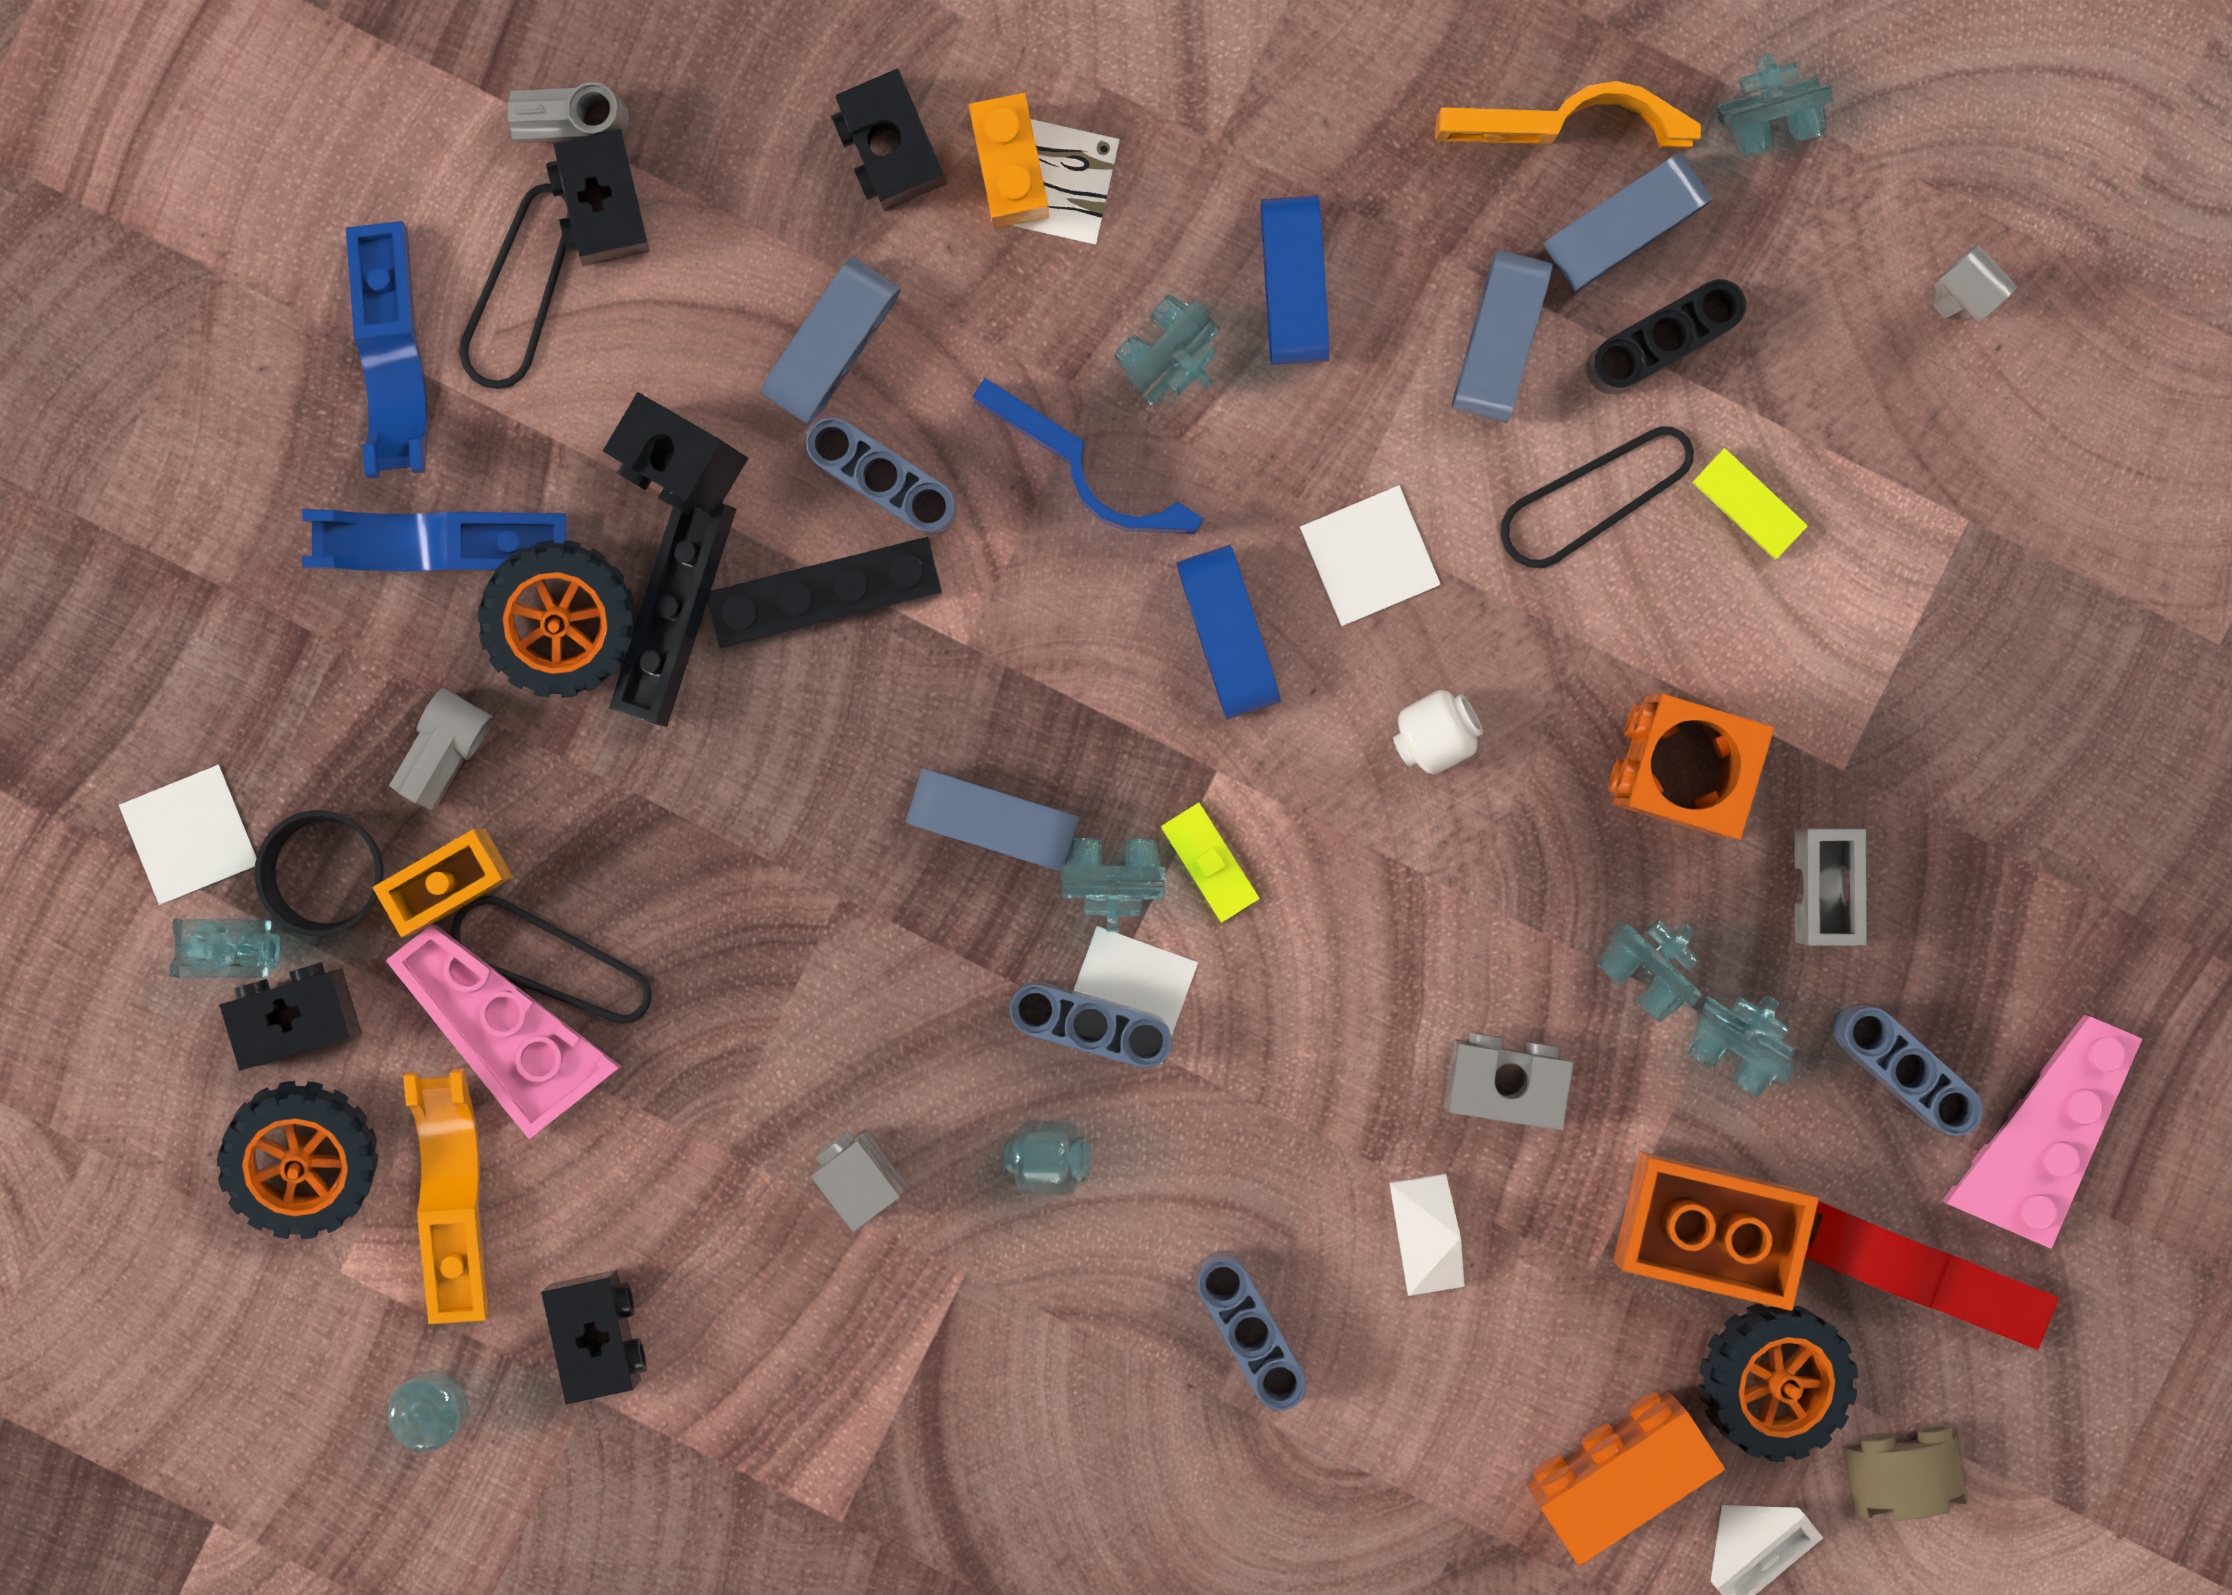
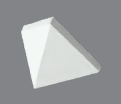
M1446 1173L1389 1182L1408 1296L1465 1287L1461 1236Z
M1722 1505L1711 1582L1722 1595H1756L1821 1541L1823 1537L1800 1508Z

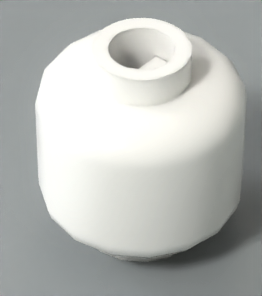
M1437 690L1400 711L1398 717L1400 733L1394 736L1393 740L1397 751L1407 766L1410 767L1417 763L1425 772L1436 775L1472 757L1477 750V737L1483 734V730L1474 709L1463 694L1454 697L1448 691Z

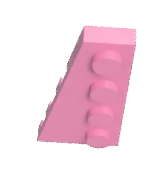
M435 924L429 925L386 960L528 1139L533 1138L622 1067Z
M2083 1015L2040 1071V1077L2023 1099L2020 1098L2007 1114V1121L1990 1143L1984 1144L1971 1161L1973 1164L1957 1186L1953 1185L1942 1201L2052 1249L2142 1038L2091 1016Z

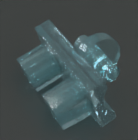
M1766 53L1756 57V74L1739 79L1740 88L1744 95L1759 90L1762 92L1716 105L1719 122L1731 129L1739 152L1745 156H1751L1768 151L1774 147L1769 120L1786 116L1790 137L1796 141L1824 135L1826 133L1824 105L1834 102L1831 85H1821L1816 77L1783 86V83L1800 78L1796 62L1778 67L1774 56L1771 53Z
M1170 294L1166 295L1153 310L1151 316L1154 324L1165 334L1152 348L1134 335L1129 337L1115 352V358L1127 373V380L1139 396L1151 406L1168 388L1177 395H1180L1192 380L1205 390L1214 382L1213 378L1204 370V367L1217 354L1208 343L1217 335L1220 329L1209 317V311L1196 300L1191 305H1188Z
M1075 838L1072 840L1068 865H1062V898H1085L1084 915H1106L1107 932H1118L1119 916H1141L1142 899H1164L1166 867H1160L1155 840L1132 839L1125 841V866H1102L1103 841L1092 838Z
M173 918L172 930L175 936V953L170 965L169 976L268 978V969H276L279 965L280 937L278 934L271 933L270 920Z
M1656 920L1646 931L1660 944L1656 950L1628 923L1623 924L1619 921L1608 933L1613 938V941L1606 947L1596 965L1620 986L1642 965L1655 979L1635 1001L1658 1022L1670 1016L1682 1004L1692 1007L1703 994L1669 961L1675 958L1687 971L1696 965L1700 958L1686 946L1694 935V930L1687 923H1684L1672 933L1661 921Z
M1766 995L1755 1006L1739 997L1730 1010L1711 997L1706 996L1698 1008L1697 1026L1689 1042L1688 1054L1707 1067L1714 1068L1727 1048L1743 1057V1060L1733 1073V1080L1756 1097L1760 1096L1776 1078L1786 1083L1795 1070V1066L1791 1064L1794 1048L1781 1041L1787 1034L1789 1026L1774 1018L1779 1005L1778 1000L1770 995Z

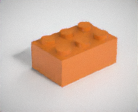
M1639 1151L1613 1262L1625 1272L1792 1311L1819 1197L1805 1189Z
M1669 1390L1661 1396L1657 1392H1652L1640 1398L1628 1409L1631 1416L1614 1427L1606 1423L1595 1428L1581 1440L1583 1447L1566 1459L1562 1455L1548 1459L1533 1472L1535 1479L1526 1484L1540 1509L1578 1566H1581L1726 1470L1687 1410Z

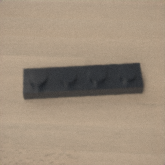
M722 503L714 517L693 506L689 515L674 507L672 508L609 709L657 725L668 726L737 510L736 508Z
M927 536L712 590L709 594L708 604L719 648H726L941 594L942 589L930 541Z

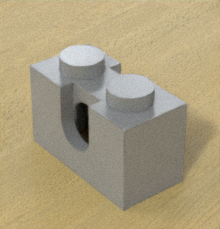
M1794 829L1795 869H1801L1804 882L1802 903H1795V943L1807 946L1867 945L1866 829ZM1845 869L1848 870L1850 879L1848 902L1844 901L1843 875Z
M1470 1032L1468 1042L1454 1040L1443 1106L1449 1113L1563 1131L1574 1062L1568 1058L1559 1057V1046L1526 1041L1525 1052L1502 1048L1503 1037ZM1505 1064H1517L1523 1071L1520 1087L1509 1094L1499 1093L1495 1087L1496 1071Z
M866 1129L855 1138L846 1130L821 1149L820 1153L815 1157L820 1165L810 1176L852 1232L856 1231L897 1200L907 1184Z

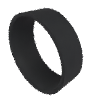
M304 811L281 821L264 839L255 862L256 889L267 912L285 928L307 936H328L349 929L367 914L378 896L373 890L367 904L361 911L351 918L336 923L313 922L295 913L282 898L276 881V863L279 853L293 833L308 824L320 821H333L348 825L363 837L370 848L375 865L374 886L382 882L384 876L382 857L373 838L351 819L331 811Z

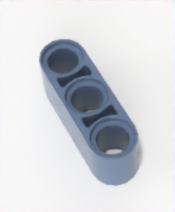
M1680 152L1559 231L1543 245L1573 291L1576 292L1712 202L1713 199L1682 152Z
M1496 249L1454 392L1452 408L1503 423L1509 421L1549 284L1552 263L1503 249Z
M851 256L836 274L771 370L761 388L760 394L806 425L814 422L889 313L900 294L901 288L855 256Z
M836 417L824 418L817 421L809 429L806 437V450L813 462L824 472L917 532L925 535H939L946 532L953 525L957 516V504L950 490L941 482L844 420ZM831 431L845 433L849 439L847 453L835 461L823 459L819 453L821 438ZM879 462H888L897 469L895 485L885 492L871 490L867 484L869 469ZM927 493L941 495L946 502L944 515L934 523L919 521L915 515L917 500Z
M921 768L905 823L1063 872L1080 817Z
M1037 981L1022 985L1015 992L1010 1002L1009 1014L1012 1023L1019 1031L1032 1037L1144 1068L1159 1065L1167 1058L1171 1050L1172 1037L1168 1025L1161 1017L1150 1012ZM1040 993L1046 996L1052 1005L1050 1018L1039 1024L1026 1021L1019 1010L1020 1001L1026 995ZM1096 1009L1102 1012L1108 1023L1107 1029L1102 1036L1092 1040L1085 1039L1077 1033L1074 1020L1081 1011ZM1144 1024L1156 1027L1163 1037L1160 1048L1150 1055H1141L1135 1052L1129 1043L1132 1031Z
M1863 1004L1847 1006L1838 1014L1833 1031L1835 1039L1841 1048L1922 1121L1938 1131L1953 1136L1966 1135L1977 1128L1982 1119L1983 1106L1976 1092L1893 1017L1879 1008ZM1871 1016L1877 1026L1876 1037L1870 1044L1860 1047L1854 1041L1853 1028L1862 1017ZM1913 1054L1920 1066L1919 1073L1915 1080L1903 1085L1897 1079L1896 1066L1904 1056ZM1957 1093L1962 1103L1961 1112L1953 1121L1945 1123L1939 1115V1104L1948 1094Z
M1218 1251L1209 1254L1201 1261L1197 1269V1288L1202 1301L1255 1394L1264 1406L1279 1411L1295 1407L1302 1400L1306 1392V1379L1297 1356L1243 1262L1229 1252ZM1219 1267H1228L1239 1276L1235 1289L1226 1294H1217L1206 1285L1209 1273ZM1248 1317H1257L1267 1325L1264 1337L1259 1342L1253 1344L1244 1343L1235 1336L1237 1324ZM1276 1367H1285L1295 1375L1292 1387L1282 1393H1273L1263 1385L1266 1374Z

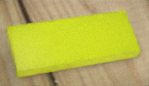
M1725 448L1692 481L1702 493L1774 560L1778 559L1808 527L1803 520Z
M1199 802L1160 826L1221 923L1260 899Z

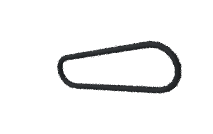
M549 183L533 187L522 199L461 340L459 354L463 369L473 381L483 387L501 389L514 385L525 376L533 361L566 252L563 235L558 245L525 358L519 370L506 379L498 381L486 379L478 374L470 364L468 350L470 340L528 206L538 194L552 192L551 184ZM562 195L561 197L567 205L565 195Z
M1661 426L1519 499L1507 510L1501 522V539L1505 550L1516 562L1526 567L1544 568L1556 564L1681 479L1689 471L1693 463L1694 450L1690 439L1682 431L1674 427ZM1671 435L1683 444L1685 460L1676 472L1553 556L1542 560L1529 559L1521 555L1513 547L1509 536L1510 523L1514 515L1522 507L1655 437Z
M490 895L480 897L462 907L454 917L451 934L456 941L462 944L460 927L463 918L470 910L479 905L486 904L502 907L634 978L642 987L643 999L642 1004L636 1011L631 1014L620 1015L487 963L509 981L621 1024L634 1022L641 1018L650 1006L652 998L651 988L644 975L505 899Z

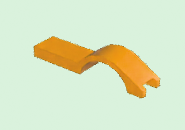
M1612 81L1585 87L1566 99L1558 111L1441 107L1436 117L1435 141L1551 145L1566 120L1575 112L1596 104L1619 105L1637 113L1654 130L1660 148L1691 149L1693 141H1699L1701 138V124L1643 87Z
M463 1068L452 1069L448 1077L419 1078L417 1071L405 1072L403 1075L406 1106L412 1111L419 1138L421 1186L417 1217L428 1324L486 1321L489 1315L478 1204L480 1194L479 1142L475 1114Z

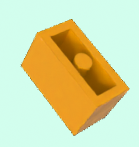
M1025 92L968 104L994 229L1049 218L1048 202Z
M486 828L472 829L372 888L402 938L421 932L429 925L435 924L514 877Z

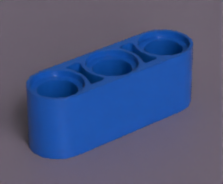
M1319 196L1261 199V231L1271 365L1329 361V330Z
M1231 544L1177 561L1176 565L1226 720L1281 703L1273 671Z

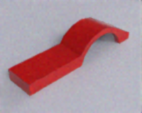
M1818 1200L1816 1213L1823 1215L1812 1245L1807 1247L1805 1258L1898 1297L1933 1308L2039 1350L2060 1297L1949 1252L1930 1247Z

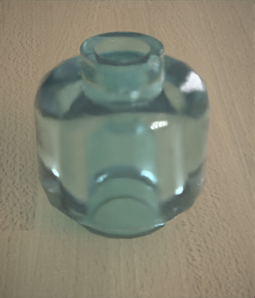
M1028 1120L1019 1127L1015 1139L1007 1140L1003 1157L1004 1168L1007 1173H1013L1015 1183L1022 1192L1037 1195L1068 1196L1077 1189L1080 1182L1085 1183L1088 1180L1092 1162L1091 1143L1088 1137L1081 1135L1079 1128L1073 1123L1067 1121Z
M437 1371L420 1372L406 1380L392 1395L387 1410L389 1428L394 1437L407 1448L421 1452L437 1450L448 1444L465 1425L469 1411L467 1395L460 1383L448 1374Z

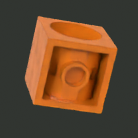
M1663 693L1645 696L1641 705L1633 704L1627 719L1624 736L1632 738L1626 759L1618 758L1611 772L1608 791L1615 793L1612 805L1719 838L1741 840L1775 727ZM1681 722L1692 724L1706 732L1712 739L1713 748L1721 761L1719 779L1713 791L1692 799L1691 803L1693 806L1688 808H1682L1673 804L1661 794L1664 790L1651 770L1652 754L1658 740H1664L1678 732L1680 729L1677 724Z

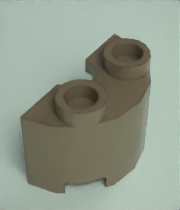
M1930 1425L1917 1429L1918 1438L1912 1441L1896 1443L1894 1434L1878 1433L1860 1438L1861 1445L1845 1447L1855 1515L1864 1519H1870L1875 1514L1894 1512L1895 1521L1949 1513V1503L1967 1504L1968 1496L1957 1430L1952 1431L1950 1425Z

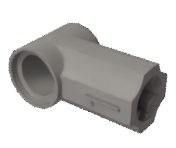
M597 82L584 83L577 88L510 91V98L507 102L508 124L510 126L511 138L515 143L569 141L620 129L622 135H624L628 129L630 119L628 108L610 88ZM597 102H609L610 113L606 121L596 126L588 125L586 118L590 107Z
M1977 244L1934 283L1936 298L1933 306L1945 319L1961 317L1967 320L1973 317L1978 323L2001 305L2018 286L1987 252Z
M441 688L424 710L417 725L419 735L389 786L410 801L429 810H435L464 759L469 760L482 744L492 725L493 716L446 688Z

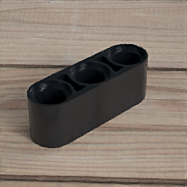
M1716 279L1707 282L1607 339L1591 354L1587 362V375L1590 383L1597 390L1605 394L1624 392L1721 337L1734 328L1742 320L1746 312V299L1743 291L1737 284L1729 280ZM1716 295L1727 303L1729 313L1726 322L1716 323L1707 318L1702 308L1705 296ZM1665 323L1674 327L1679 336V345L1676 350L1664 351L1654 343L1652 333L1656 324ZM1610 351L1619 352L1626 357L1630 366L1626 379L1615 380L1604 372L1602 359L1605 353Z

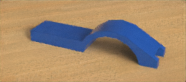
M403 221L346 227L354 340L364 371L369 411L368 436L366 443L362 445L364 474L367 479L379 478L380 471L408 467L411 468L414 474L425 473L428 406L424 371L416 339L408 230Z
M984 378L972 398L975 404L1070 464L1071 479L1082 504L1101 522L1126 532L1195 534L1202 524L1203 517L1178 501L1163 512L1142 517L1120 514L1113 511L1097 500L1085 482L1082 468L1085 448L1083 440L986 378Z
M302 509V522H312V556H302V568L390 572L496 571L502 562L504 563L514 552L523 547L535 546L537 542L544 540H553V543H564L566 540V513L447 511L426 514H379Z

